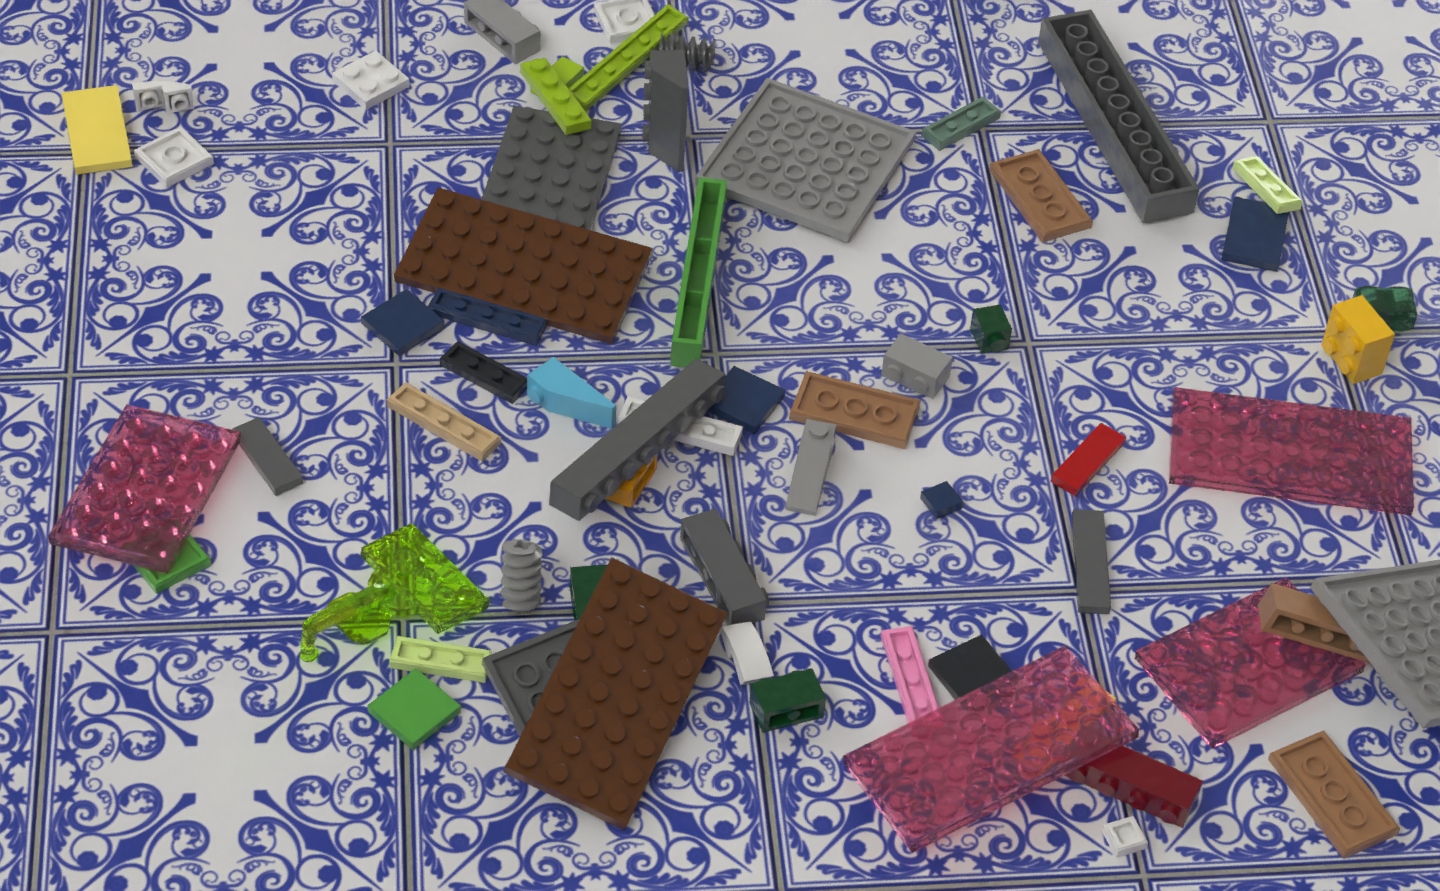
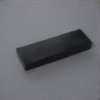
M459 341L440 358V366L511 404L527 390V377Z

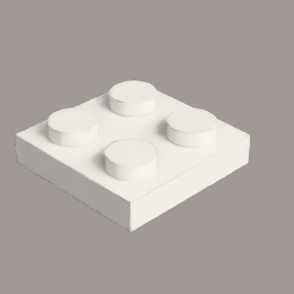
M376 50L332 73L333 82L365 110L410 87L409 78Z

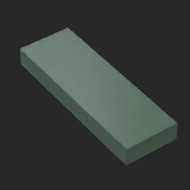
M981 97L923 128L921 136L938 151H941L1000 119L1001 111L986 98Z

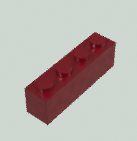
M1080 727L1066 752L1061 770L1062 775L1076 783L1087 785L1105 796L1116 798L1129 804L1134 809L1143 810L1168 824H1174L1181 828L1184 827L1198 800L1203 780L1083 727Z

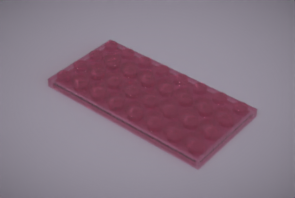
M1174 387L1172 394L1168 483L1412 515L1414 492L1411 418Z
M1064 645L843 755V764L908 849L914 853L1139 737V728Z

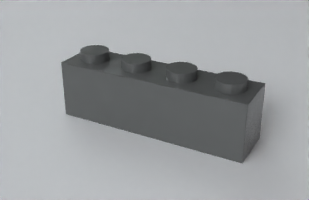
M716 508L682 518L680 540L717 608L728 613L724 620L726 624L732 625L750 621L753 624L765 620L766 606L769 605L768 594L763 587H759L752 565L746 564L741 545L738 541L734 542L731 537L727 520L721 519Z

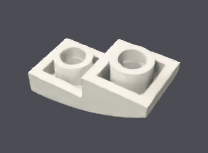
M171 81L132 83L137 111L165 107L166 114L194 109L190 84Z
M751 621L721 627L720 631L727 657L734 660L740 685L754 683L763 678L774 677L764 645Z

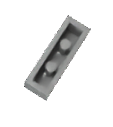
M467 0L464 2V23L514 64L540 51L541 33L539 28L530 23L519 11L514 10L504 0Z

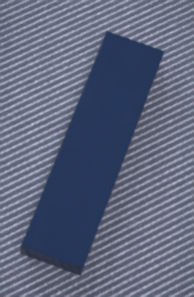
M442 288L437 289L428 305L433 312L443 319L535 346L539 343L548 326L546 318Z

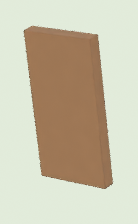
M1039 149L990 163V172L1042 243L1092 227V219Z
M806 371L791 408L789 420L805 424L806 419L835 424L836 432L905 449L920 408L921 400Z
M1324 730L1270 753L1269 762L1343 859L1398 835L1400 827Z

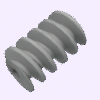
M522 539L508 540L502 545L503 551L506 552L502 555V561L505 565L501 568V572L505 575L501 578V584L505 586L500 591L501 596L505 598L502 606L513 611H529L536 608L541 601L539 593L541 591V558L543 551L540 546L531 541Z

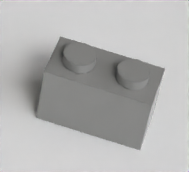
M900 333L884 354L881 375L917 393L934 399L950 377L953 357Z

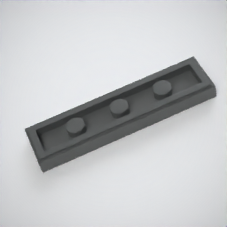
M1073 509L1072 530L1078 613L1110 614L1111 600L1104 511Z

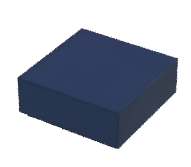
M948 481L921 491L920 499L936 519L962 509L963 501Z

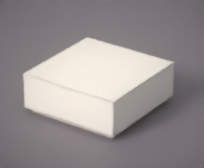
M1134 816L1103 825L1102 833L1116 858L1147 848L1148 841Z

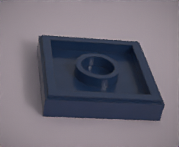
M407 289L361 316V324L398 356L445 328L444 320Z
M733 366L725 376L724 387L726 392L723 399L719 403L712 405L707 412L732 424L742 426L743 429L755 434L783 400L785 389Z

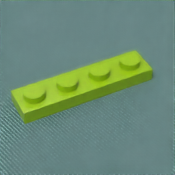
M546 58L520 63V73L565 135L591 129L590 117Z

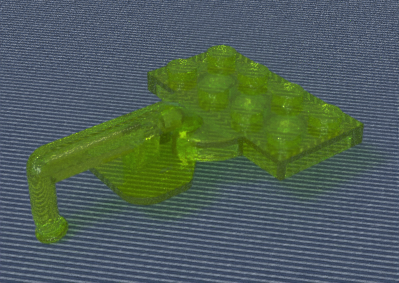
M410 523L361 547L360 556L375 570L368 580L367 588L357 593L348 592L330 601L327 608L308 617L302 624L299 656L304 662L314 661L319 654L317 647H315L316 634L334 625L352 642L356 644H369L388 634L391 617L408 618L419 615L439 634L488 609L489 599L413 523Z

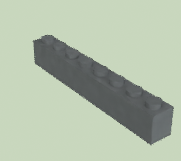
M698 359L693 360L550 482L549 505L577 521L583 519L589 512H594L604 499L612 496L620 485L626 480H631L643 465L649 464L658 452L666 449L674 438L680 433H685L697 418H702L712 405L719 403L723 399L726 392L724 387L725 373Z

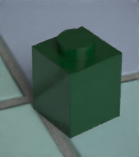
M1001 304L973 309L970 331L980 353L999 352L1009 349L1012 328Z

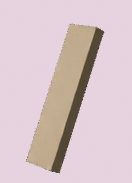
M407 382L387 399L388 408L481 462L501 444V436Z

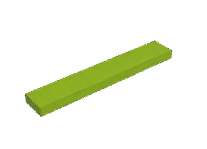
M667 4L568 88L585 112L648 59L651 50L659 49L662 32L664 40L667 41L670 34H677L688 24L689 17Z

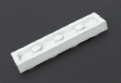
M627 396L618 417V424L645 401ZM703 416L702 418H697L685 433H680L673 440L734 456L742 436L743 427Z

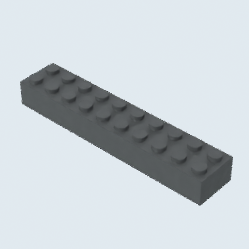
M1085 10L1042 18L1038 44L1142 223L1194 213L1199 187L1093 11Z

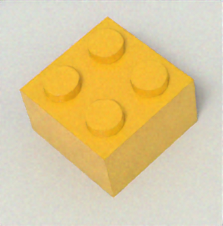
M1363 295L1332 306L1321 346L1325 353L1330 355L1339 366L1340 371L1353 384L1383 374L1395 333Z

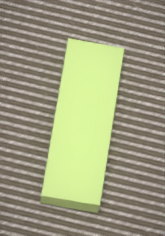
M1258 156L1234 161L1232 169L1277 214L1301 209L1303 201Z
M397 636L389 662L390 668L413 671L416 668L425 674L486 683L487 673L482 665V659L491 655L492 650Z

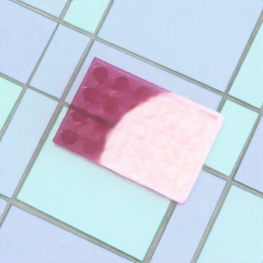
M126 404L49 533V543L168 574L240 444L241 432Z
M1287 577L1274 583L1297 590ZM1269 586L1136 650L1134 657L1212 749L1363 673L1366 664L1358 659L1262 631L1258 604Z

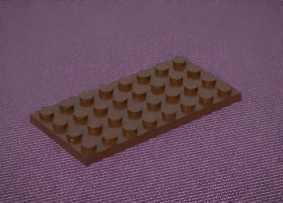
M438 187L394 273L395 282L436 293L437 289L442 288L546 318L547 325L613 345L652 258L653 248Z
M611 557L503 772L625 830L728 613Z

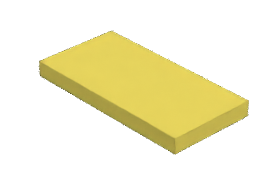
M117 85L61 92L75 174L133 167Z

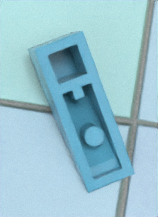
M552 357L527 375L528 397L533 403L539 404L548 412L610 429L616 426V405L555 357Z

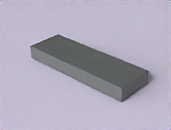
M260 417L232 428V436L275 496L303 484L302 475Z

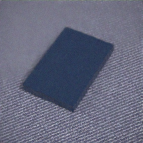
M1234 196L1221 260L1277 272L1289 212L1277 214L1265 202Z

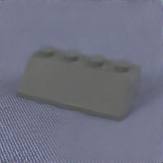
M651 50L650 62H645V79H649V83H644V100L649 101L648 104H643V120L648 121V125H642L643 142H648V151L651 155L676 171L684 172L688 101L685 50Z

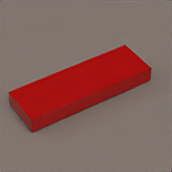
M1100 423L1052 474L1051 482L1070 494L1077 496L1125 444L1126 436Z

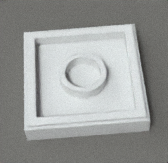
M608 0L594 3V12L610 44L624 42L655 15L648 0Z
M182 127L134 150L135 158L166 188L214 164L213 156Z

